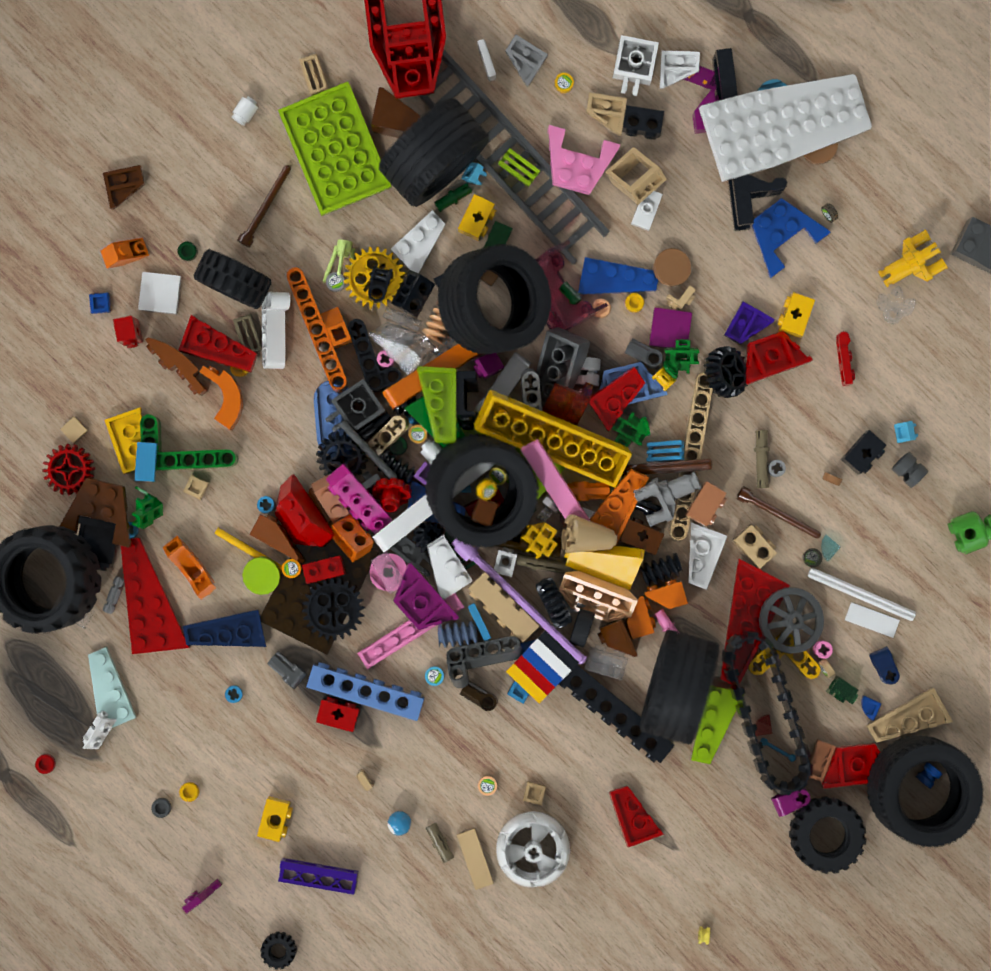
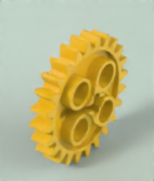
M369 247L367 253L364 249H361L362 255L354 253L356 259H349L352 265L345 266L349 270V272L343 273V276L348 277V279L343 281L344 284H349L346 291H352L349 295L350 298L357 297L355 300L356 304L360 300L363 301L362 307L367 303L370 309H372L373 304H376L377 308L380 309L381 303L387 307V301L392 302L393 296L396 295L397 290L400 288L399 284H402L404 280L400 277H403L405 272L399 271L403 268V265H397L399 258L392 259L393 252L386 255L387 249H384L382 253L379 252V247L376 248L375 252ZM371 260L377 262L378 268L384 264V269H393V278L387 287L384 300L380 303H373L369 300V289L366 292L363 291L370 282V275L373 269H370L367 263ZM362 275L366 278V282L358 284L355 280L356 277ZM382 292L378 296H375L372 293L371 295L374 299H380L382 297Z

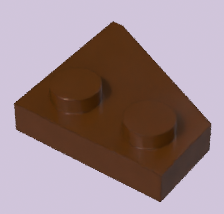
M141 165L103 173L111 210L117 208L145 185Z

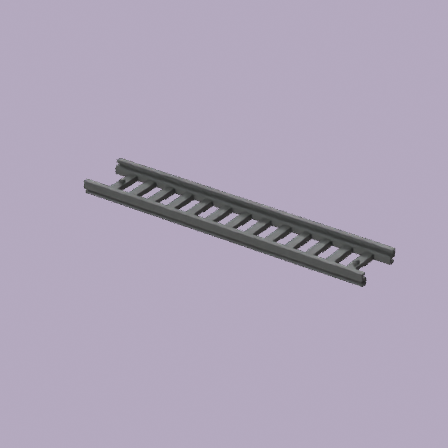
M444 50L442 60L448 67L438 75L436 88L453 73L461 81L436 103L428 97L430 94L419 95V97L432 109L441 102L454 98L466 87L474 94L462 106L468 111L480 101L486 109L475 120L481 125L493 115L499 122L487 133L489 135L488 143L504 129L512 136L487 159L479 154L476 160L564 257L574 265L578 261L568 251L569 248L593 227L603 237L607 236L610 231L574 191L558 187L563 193L540 214L536 215L530 209L534 203L554 186L552 185L551 166ZM516 143L524 149L520 156L525 160L531 157L537 164L535 167L540 170V173L544 171L550 178L526 201H523L517 195L526 185L519 180L511 188L505 181L510 173L503 169L498 174L492 167ZM509 164V165H508V166H510V167H511L512 169H514V170L517 169V168L514 167L512 164ZM527 175L524 176L529 181L530 178ZM569 199L575 205V208L549 230L543 221ZM582 213L588 221L562 244L556 235Z

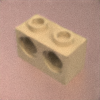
M748 525L732 541L756 568L761 569L777 554L775 551L776 546L769 539L766 541L761 536L764 533L757 525L754 527ZM747 533L754 535V541L751 544L745 541ZM761 547L767 550L765 558L758 556V550Z

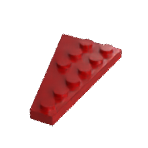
M132 538L131 547L121 546L132 654L190 648V645H186L183 630L177 621L164 588L161 586L141 538Z

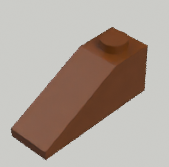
M260 514L249 535L288 557L303 563L305 561L284 527L277 523L278 519L270 514L267 517Z

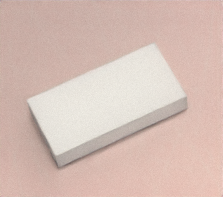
M482 39L477 41V46L490 82L495 80L496 72L486 42Z

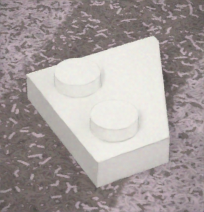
M661 51L660 89L699 72L700 52Z

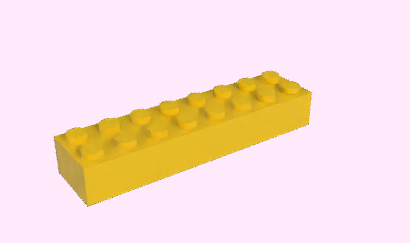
M491 389L474 422L476 431L520 449L538 439L554 463L616 488L632 456L629 448Z

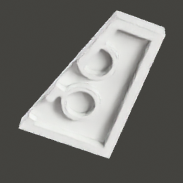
M432 210L391 248V251L409 270L420 273L446 224Z

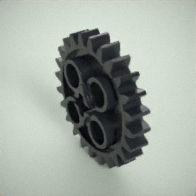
M331 578L328 584L325 579L323 580V586L316 583V590L310 588V591L313 593L312 595H305L309 601L303 602L307 609L302 610V612L308 613V616L303 619L310 620L307 627H314L312 633L318 630L319 638L326 634V640L333 636L334 641H336L337 635L344 639V633L351 636L350 629L357 631L358 629L355 624H362L358 618L365 616L363 613H360V610L365 609L364 606H360L364 599L357 598L361 592L354 593L353 591L356 586L354 585L349 588V581L343 585L341 578H339L337 583H335L334 578ZM332 592L335 593V607L339 608V611L335 612V627L333 626V612L329 611V608L332 607ZM342 593L348 597V602L345 605L338 602V596ZM321 595H326L329 599L328 604L325 606L319 603ZM341 613H346L349 616L348 623L342 624L339 621ZM322 614L329 616L330 621L327 625L321 624L319 620Z

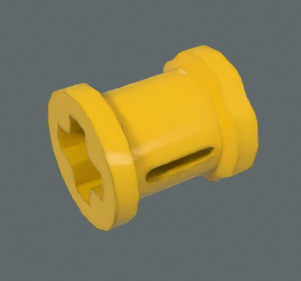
M664 367L652 377L653 380L656 379L663 387L664 392L677 381V379L672 378L666 372Z

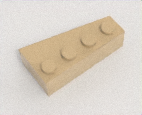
M486 572L468 588L470 590L469 594L476 601L481 600L485 604L483 608L490 615L494 613L498 617L496 621L503 628L507 626L512 631L510 633L511 636L517 637L524 642L539 627Z

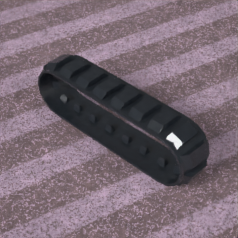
M743 631L742 635L734 634L727 640L726 649H722L721 661L726 665V668L723 669L726 679L732 683V686L729 687L732 698L738 701V704L735 705L738 716L744 720L741 724L744 734L750 738L747 742L750 753L756 756L753 760L756 771L762 774L760 778L770 790L775 789L778 794L791 795L792 792L797 790L800 792L808 785L807 781L812 776L813 764L808 759L811 757L808 745L803 742V739H805L803 729L797 724L799 717L796 708L791 706L793 702L791 692L785 688V684H787L785 674L779 669L781 665L779 655L773 652L774 645L766 636L759 637L758 632ZM746 640L747 644H754V641L758 640L760 641L758 645L760 650L765 649L767 655L765 662L766 665L771 667L773 673L771 680L772 683H776L779 692L777 698L779 702L782 701L785 710L783 717L784 720H788L791 729L789 735L790 738H794L797 747L794 751L796 756H800L799 774L792 778V781L789 783L781 781L780 784L774 783L776 777L773 774L769 776L767 770L769 763L768 760H764L761 749L764 747L762 742H758L755 733L757 726L752 724L749 715L751 707L750 705L746 706L743 694L746 692L744 687H740L737 678L740 675L738 669H734L733 660H736L734 652L742 647V643Z

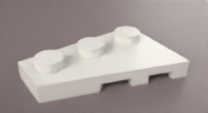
M691 522L688 583L707 590L726 542V535Z
M444 535L427 545L438 594L443 599H446L473 581Z

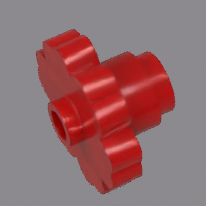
M382 478L376 481L372 494L375 499L380 500L384 511L395 512L400 505L408 503L412 490L410 485L404 484L403 480Z

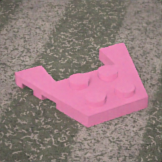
M549 125L547 133L549 135L552 185L590 195L621 144L604 140L600 156L596 158L561 148L566 129Z

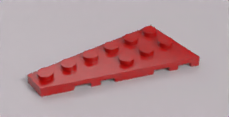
M738 559L724 649H726L728 644L727 640L734 634L742 635L743 631H755L759 633V637L763 636L759 626V615L763 603L772 593L783 588H789L790 585ZM783 597L779 598L773 605L779 608ZM769 611L768 623H771L775 616V613ZM746 640L742 643L743 646L734 652L736 660H733L734 669H738L740 674L737 676L739 684L760 644L758 640H755L754 644H747ZM722 662L720 679L732 685V683L727 681L723 670L724 668H726V665L724 662Z

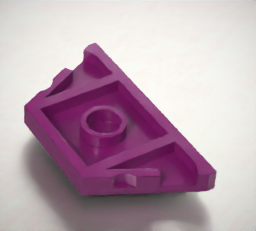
M411 562L408 563L393 599L398 608L418 630L432 625L436 626L446 621L457 620L459 616L413 564Z

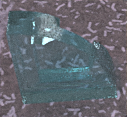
M825 535L821 542V551L824 559L828 562L841 547L828 535Z

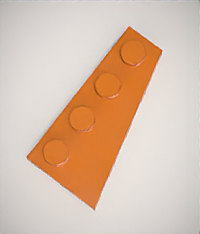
M630 469L590 517V521L614 530L618 543L638 502L633 490L644 487L649 477Z

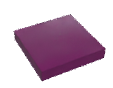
M654 307L649 346L675 348L676 339H689L692 313Z

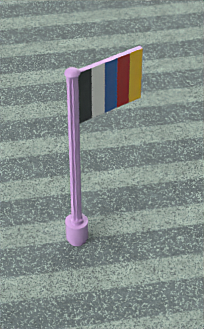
M455 539L451 543L454 547L453 550L465 561H474L545 629L535 642L506 671L540 704L577 664H583L587 660V656H584L479 555L477 551L479 547H472L469 544L465 545L463 542Z

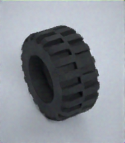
M210 249L204 252L194 272V279L254 309L261 307L272 284L271 279L264 274Z
M824 796L821 799H810L811 802L806 806L802 807L799 811L796 810L794 813L795 818L790 822L791 831H789V837L791 838L790 844L792 849H794L797 857L814 871H820L824 874H828V872L835 874L839 873L841 869L844 871L849 869L851 863L855 865L858 861L856 859L858 855L863 854L864 850L862 847L866 845L867 839L864 837L866 828L862 824L861 816L857 814L855 809L837 798ZM825 817H833L839 820L845 829L842 844L836 850L829 853L816 850L810 841V832L813 825Z

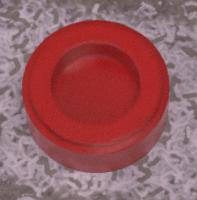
M49 754L39 756L35 762L37 771L42 774L52 772L56 766L55 758Z

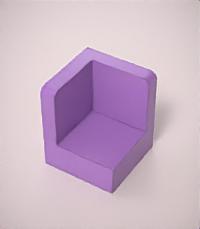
M426 461L414 475L424 485H426L427 472L430 470V464Z

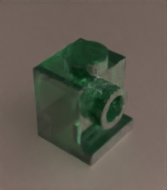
M836 676L826 692L830 695L835 693L834 698L842 703L847 701L853 704L858 698L857 692L859 690Z

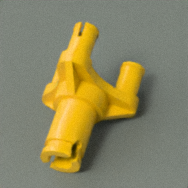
M926 229L912 238L904 239L903 257L884 267V270L878 271L881 278L888 274L891 275V277L883 281L887 288L890 287V284H895L910 274L928 282L936 274L948 269L942 258L929 266L924 265L926 260L941 253L939 248L931 252L932 249L937 247L935 242L920 251L916 249L931 240Z

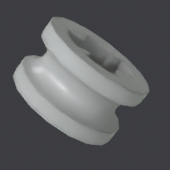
M773 460L768 464V473L771 476L779 477L785 473L786 466L781 460ZM776 463L780 464L779 467H781V471H778L777 474L772 470V466H775Z

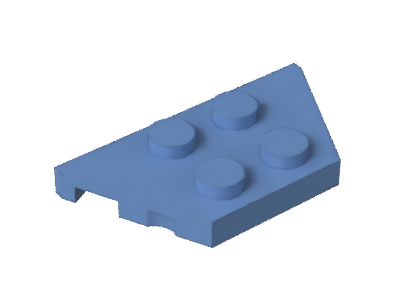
M642 362L603 372L600 390L632 367L636 368L645 384L629 404L668 395L667 391H663L662 386L657 380L652 379L653 375Z

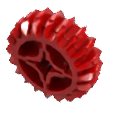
M66 444L65 449L62 445H59V452L56 449H52L54 456L47 454L46 457L50 461L43 462L44 465H48V469L42 470L48 473L44 480L51 479L47 485L49 487L55 485L53 487L54 492L60 489V494L64 495L67 490V494L72 496L73 491L75 494L79 492V487L81 488L86 478L95 477V475L90 474V471L95 470V467H90L94 460H87L91 454H84V448L78 450V445L74 444L72 449L70 444ZM72 454L81 460L83 466H76L74 464ZM65 455L66 458H64L63 464L55 467L57 461ZM68 465L69 467L77 469L72 470L70 474L66 471H62L63 469H66V467L68 468ZM83 472L80 480L73 484L72 481H74L75 475ZM55 473L63 474L66 485L57 479Z

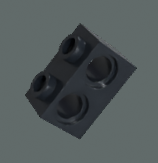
M626 105L622 132L632 137H636L638 134L645 135L647 139L659 138L664 111ZM635 118L638 121V125L632 126L628 120ZM654 121L657 127L651 129L647 126V123Z
M409 270L391 304L409 315L418 317L435 284L423 275Z

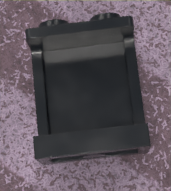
M456 371L457 421L463 430H473L477 415L476 411H467V392H479L476 371Z
M79 516L78 524H80L78 535L82 536L92 547L89 550L96 554L100 570L107 571V568H113L117 545L112 544L116 524Z

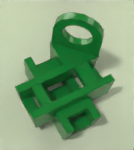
M676 339L675 348L665 349L666 355L663 367L674 379L678 378V371H686V374H689L690 364H699V349L690 348V339Z
M632 412L627 421L618 417L616 424L612 427V430L618 433L615 442L628 447L632 441L641 446L645 436L650 435L646 416L640 419Z
M135 486V489L144 494V499L136 498V511L132 513L136 520L132 522V525L145 529L154 524L155 519L163 516V503L157 497Z

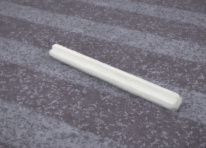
M811 568L808 572V577L909 621H913L916 616V612L815 568Z

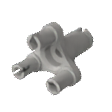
M694 471L690 475L687 474L669 482L667 480L663 481L658 477L654 478L644 487L633 490L638 502L653 495L657 496L662 510L646 515L650 527L663 521L673 520L676 499L691 494L696 489L700 490L702 487Z

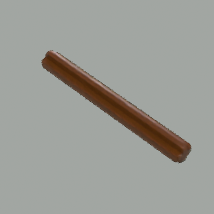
M709 458L628 464L622 476H625L630 469L644 475L711 470L712 460Z

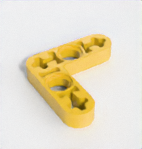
M789 634L788 637L790 639L788 642L790 644L788 646H794L793 635ZM765 649L753 657L748 667V670L754 675H761L770 668V665H766L763 662L760 665V671H753V663L761 662L762 659L759 658L761 655L764 660L767 658ZM776 650L779 658L786 655L805 677L815 679L819 676L820 667L807 651H803L804 657L801 661H796L793 658L794 653H784ZM806 662L811 667L815 666V674H807L808 668L805 665L801 668L800 665Z

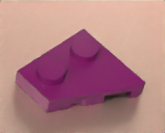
M218 879L199 893L197 890L191 893L184 900L183 911L187 914L201 904L216 889L222 886Z

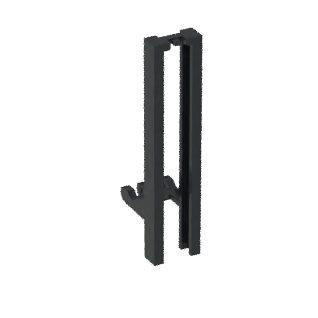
M732 48L718 49L712 62L716 94L719 96L720 101L738 96ZM751 175L728 180L734 231L749 230L750 225L754 224L751 199L780 195L787 187L788 182L786 178H775L770 183Z

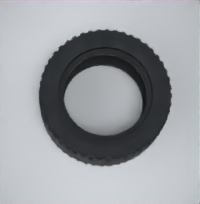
M450 98L424 114L394 142L379 163V171L411 206L417 207L430 200L456 179L482 152L489 141V135L457 99Z
M499 244L467 252L452 261V264L445 270L440 281L438 308L445 329L461 347L478 354L500 353L523 348L536 340L542 333L551 310V291L542 267L533 256L516 246ZM487 270L495 273L503 280L510 294L511 312L508 321L502 329L491 325L485 319L479 307L478 286Z
M486 434L463 436L462 438H457L455 443H450L444 449H441L429 466L430 470L427 472L425 485L428 505L435 518L448 534L465 545L469 544L472 547L483 546L487 548L504 544L522 532L534 515L538 501V487L536 486L535 474L526 460L508 443ZM484 463H492L504 467L509 479L507 495L502 504L496 509L490 526L475 521L472 517L460 514L455 510L453 503L454 488L462 474L471 467Z
M668 630L665 633L640 721L642 732L651 733L652 735L661 736L676 742L680 741V743L687 745L693 743L704 715L719 655V645L717 643L693 635L688 636L686 633H678L674 630Z
M912 735L911 737L906 736L905 738L895 740L878 754L869 771L867 793L872 811L875 813L876 818L879 819V822L888 830L911 844L931 848L932 846L942 847L945 844L949 845L962 838L972 828L981 812L984 788L979 770L964 752L934 737ZM927 761L940 762L946 769L950 781V792L946 803L940 811L931 817L919 820L907 818L899 801V790L903 778L908 771L920 763Z

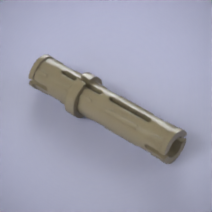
M768 430L755 431L756 448H754V452H756L757 488H769L768 451H770L767 443Z
M517 553L515 565L530 567L532 570L541 569L562 574L573 571L572 568L565 566V562L544 558L537 559L535 556Z

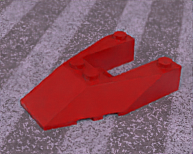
M364 0L370 49L395 98L434 94L446 42L442 0H422L425 21L390 26L387 24L385 1Z

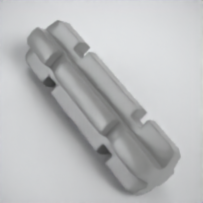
M121 577L114 578L112 583L114 585L111 586L106 599L107 603L103 607V611L112 614L114 612V605L117 604L122 591L121 587L124 586V579Z

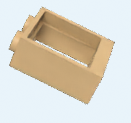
M634 147L605 172L611 183L637 205L667 180L660 167ZM641 162L649 170L634 184L629 186L621 178Z

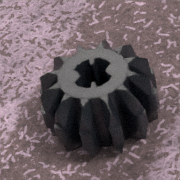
M430 521L426 524L421 523L414 530L413 534L415 536L412 541L417 542L415 548L420 547L421 553L426 550L429 555L427 545L444 535L441 534L443 528H437L438 523L434 525Z

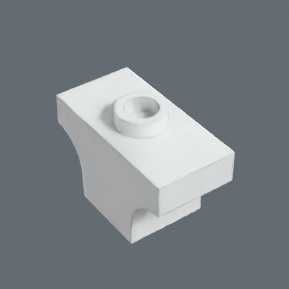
M653 191L637 206L631 225L649 231L663 194Z

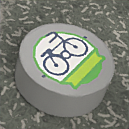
M333 272L326 279L327 287L333 292H339L345 287L343 282L345 278L342 274L338 276L337 272Z

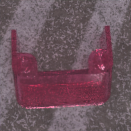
M569 240L549 248L536 258L548 279L551 291V310L546 324L549 330L560 327L570 331L608 306L607 303L593 308L588 301H582L575 306L573 304L570 305L569 300L558 290L565 282L559 273L564 267V258L560 251L570 244Z

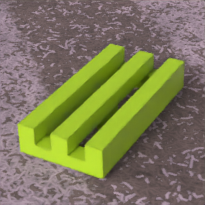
M511 148L508 149L507 153L498 163L499 166L528 187L540 173L539 169ZM511 155L513 158H515L517 161H519V162H520L521 164H523L525 167H527V168L530 169L532 172H534V174L530 173L528 170H526L524 167H522L521 165H519L517 162H515V161H514L513 159H511L509 156ZM508 161L530 178L529 181L504 162Z

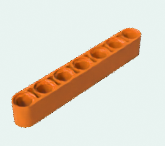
M297 267L291 268L287 272V280L330 386L335 392H344L348 387V382L307 280L301 269ZM294 274L301 275L299 281L294 282L291 280ZM302 291L308 293L305 299L298 298V295ZM308 309L315 310L313 316L308 317L305 315ZM316 326L322 327V332L319 334L312 333V330ZM324 343L330 346L326 352L319 350L320 346ZM335 361L337 365L334 369H328L326 367L327 363ZM338 378L344 380L341 387L334 386V381Z
M457 344L425 364L424 367L456 368L457 370L480 354L468 351L466 348L461 347L460 344ZM417 370L382 392L392 409L397 408L422 392Z

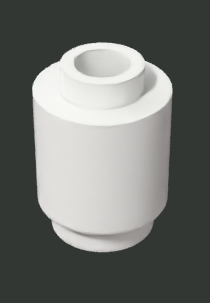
M249 96L247 98L242 97L233 110L231 118L243 126L246 122L249 123L258 109L256 106L257 102Z
M428 440L421 446L423 449L421 454L432 464L433 459L436 458V455L439 454L442 448L438 443H435V440L433 442Z

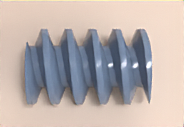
M469 621L468 627H466L464 622H461L460 627L455 622L453 628L450 627L449 623H446L445 629H443L441 624L438 625L439 648L441 643L447 648L449 642L452 647H455L456 641H458L460 646H463L464 640L467 645L471 644V640L474 643H478L476 625L474 626L472 621Z

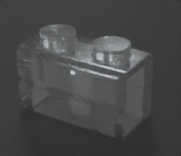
M597 644L595 648L590 647L584 669L622 681L628 658L624 657L625 653L614 650L613 653L607 652V647Z

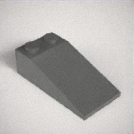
M971 217L967 220L951 255L991 274V225Z
M560 327L547 330L536 370L540 381L541 407L562 415L586 360L591 341ZM530 393L529 401H534L537 395Z

